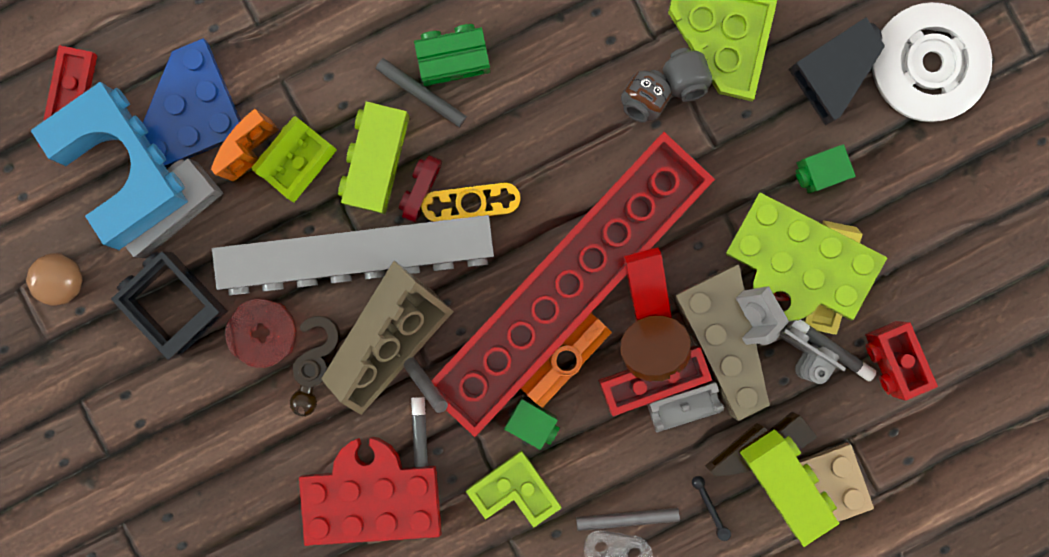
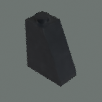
M867 17L789 68L792 76L825 125L841 117L885 47L882 42L881 31L874 23H870Z

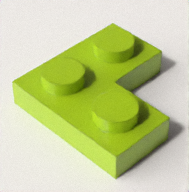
M522 450L466 489V493L485 520L513 500L533 528L562 508L559 501Z

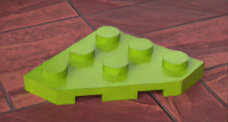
M671 0L668 14L690 49L705 55L713 79L712 84L718 94L752 102L756 95L777 0Z

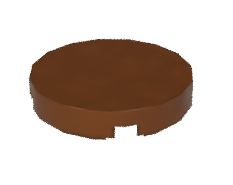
M648 316L637 320L627 328L621 339L620 352L624 364L635 377L646 381H664L670 379V375L675 374L677 371L680 373L686 368L691 358V340L686 328L677 320L666 316Z

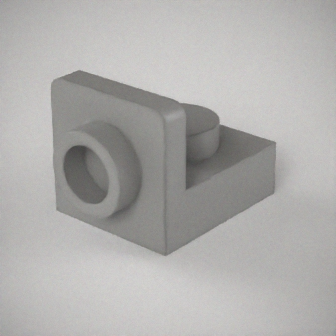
M769 286L743 290L736 297L745 317L752 325V328L742 337L746 345L759 343L761 345H768L774 342L779 337V332L789 320Z

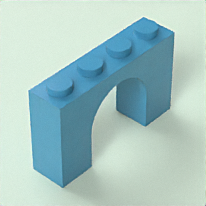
M99 82L37 125L31 132L48 159L67 166L99 143L109 140L123 142L128 150L131 162L129 177L125 185L117 194L85 216L103 245L120 250L188 201L181 192L185 189L181 180L175 173H169L163 163L166 161V158L162 151L154 143L150 144L145 137L148 133L147 128L137 116L134 115L132 117L126 108L130 105L126 96L118 88L111 89L102 82Z

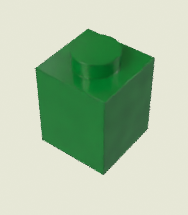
M844 144L796 162L798 169H796L797 180L802 188H806L808 194L856 177Z
M521 396L507 420L504 430L541 450L544 443L551 445L560 427L555 425L558 421L556 415Z

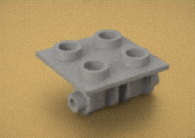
M784 326L779 332L780 338L804 352L795 366V372L798 377L822 384L830 378L835 369L846 370L844 366L837 362L839 359L837 354L823 346L819 348L814 344H808L807 342L810 337L792 326L791 328Z

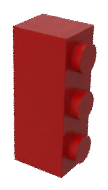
M693 345L691 346V358L686 368L680 373L677 371L675 374L670 375V379L646 381L635 377L627 369L599 379L598 382L609 412L612 416H616L712 381L701 348Z

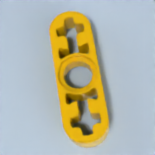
M510 183L433 191L427 194L421 207L424 216L432 222L489 215V217L513 213L519 207L520 193ZM504 189L508 191L509 195L515 196V200L510 201L509 208H503L502 203L497 202L491 203L492 211H486L487 200L483 193L484 191H491L490 198L501 196V190ZM469 193H474L481 199V207L474 213L466 212L461 205L463 197ZM451 195H457L456 208L459 215L452 216V208L443 209L439 217H436L433 211L428 210V206L434 204V198H439L441 203L445 204L452 203Z

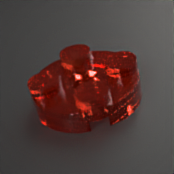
M254 299L241 304L233 313L232 318L228 320L226 325L225 338L230 352L236 358L238 357L242 362L247 363L246 365L265 368L280 363L292 353L297 338V328L292 314L283 304L269 299ZM260 323L263 324L264 328H269L270 335L266 337L265 343H261L260 338L253 337V331L258 330V324Z

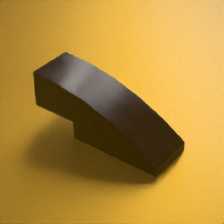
M791 412L769 431L764 426L756 423L705 466L715 477L752 471L740 452L774 429L783 438L790 436L799 450L816 439L817 435L800 415Z

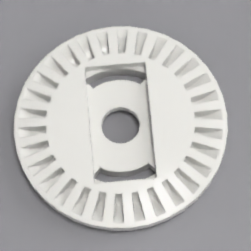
M921 3L898 13L881 30L882 42L885 47L872 66V73L882 97L900 114L924 122L944 121L970 109L984 93L992 72L991 48L980 25L963 10L944 3ZM921 30L945 32L950 34L951 38L942 34L924 35ZM934 52L941 57L942 66L937 72H929L924 68L923 57L926 53ZM916 84L923 89L929 90L941 88L942 92L939 95L926 94L914 88L913 85Z

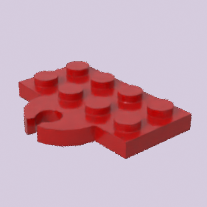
M371 437L369 441V446L375 454L372 463H364L360 460L358 450L362 443L360 438H357L339 451L334 460L333 473L309 474L299 477L304 546L435 538L442 535L436 466L402 468L398 453L391 444L380 438Z

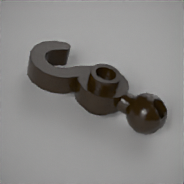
M313 316L306 319L300 325V330L303 332L320 326L326 330L328 339L324 345L302 354L293 365V375L300 384V389L291 396L290 408L298 416L306 417L315 411L317 400L313 394L314 386L323 382L321 378L329 367L327 360L323 356L332 353L340 341L338 325L326 316ZM300 406L304 409V414L298 412Z

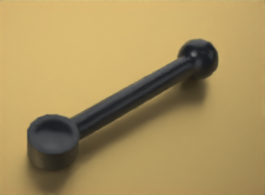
M695 476L692 479V486L698 489L717 527V537L721 541L729 540L731 532L727 527L723 526L704 487V478Z

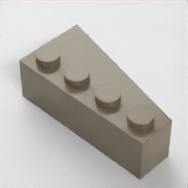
M393 261L321 378L340 403L362 415L404 368V362L416 355L454 311L429 287L396 261Z
M739 264L730 265L672 294L671 297L695 346L701 348L711 378L717 383L719 394L730 416L740 421L770 406L757 345H746L742 339L752 328V325L745 317L742 308L736 300V297L744 290Z

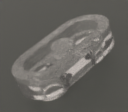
M598 530L589 534L584 542L586 557H629L628 552L632 548L640 550L638 557H653L648 542L638 536ZM599 542H604L607 548L604 552H597L594 549L595 545Z

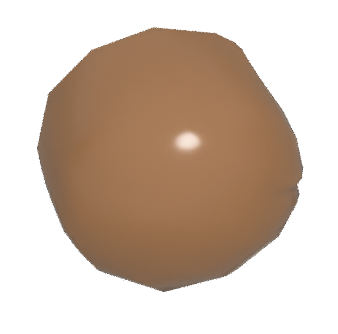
M50 253L37 258L29 267L26 278L31 295L38 301L50 306L69 303L80 293L83 282L78 264L62 253Z

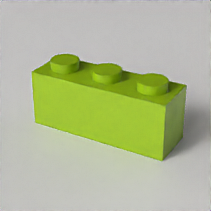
M367 101L364 110L359 109L355 120V129L359 130L356 143H350L346 162L351 163L348 176H342L338 189V196H342L341 203L386 215L410 119L407 111Z
M774 429L740 452L803 547L840 524L832 513L837 509L836 505L825 491L819 493L814 485L819 482V479L807 463L803 466L797 459L801 451L790 436L783 438Z

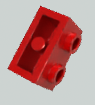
M895 321L865 334L868 340V344H866L867 353L874 363H878L882 373L879 376V380L888 395L891 394L892 397L907 401L938 387L910 322Z

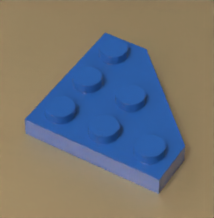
M204 38L171 52L143 121L148 130L145 137L150 144L154 143L162 151L166 158V161L163 163L166 168L181 159L185 161L222 145L227 136L241 121L210 46Z

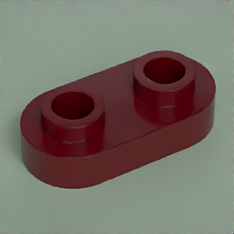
M431 155L426 160L419 159L412 178L417 179L412 192L406 190L399 205V209L403 211V219L416 223L422 213V203L427 194L432 190L439 174L442 160Z

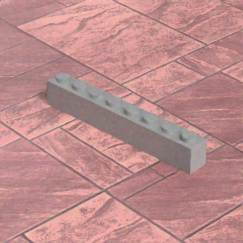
M489 215L212 248L216 289H228L229 296L250 293L249 287L262 285L263 292L284 289L283 283L296 281L297 287L318 285L317 279L327 277L331 278V283L352 281L351 275L365 273V279L383 278L386 274L385 271L390 268L393 261H396L411 274L420 273V266L433 265L434 271L454 269L453 262L467 261L468 267L488 265L487 258H495Z

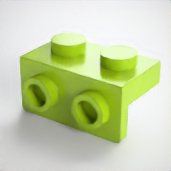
M294 116L282 128L279 135L266 151L260 155L257 162L252 166V170L294 203L335 154L337 149L298 117Z

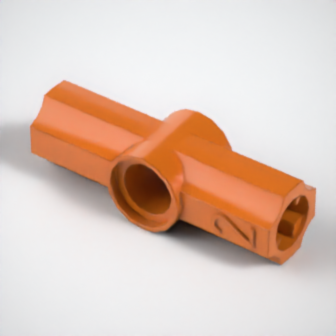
M590 313L521 389L536 404L543 408L571 376L579 372L583 363L612 332L597 317ZM566 350L573 352L576 358L575 364L569 369L560 368L556 362L559 353Z

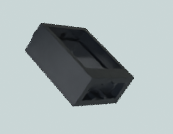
M157 251L144 260L142 263L144 268L135 277L130 275L117 286L116 289L119 292L111 300L167 360L179 358L228 311L173 252L162 251L159 253ZM168 268L205 305L172 338L136 301V298Z

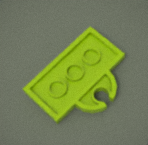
M762 193L758 194L726 252L727 256L757 271L753 281V289L769 286L773 294L781 292L789 297L790 307L784 311L789 322L799 321L811 315L820 304L851 321L854 320L887 260L886 256Z

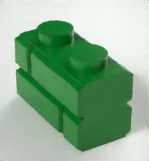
M464 24L455 27V33L441 35V31H429L421 34L420 40L414 41L424 86L491 73L482 27L475 28L474 24Z

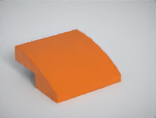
M257 109L252 110L227 136L214 159L211 170L215 175L234 182L257 162L258 157L252 150L279 129L263 113Z

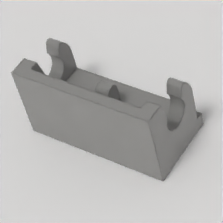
M709 381L647 404L655 432L667 430L724 411V407L717 396V393H719L717 383Z

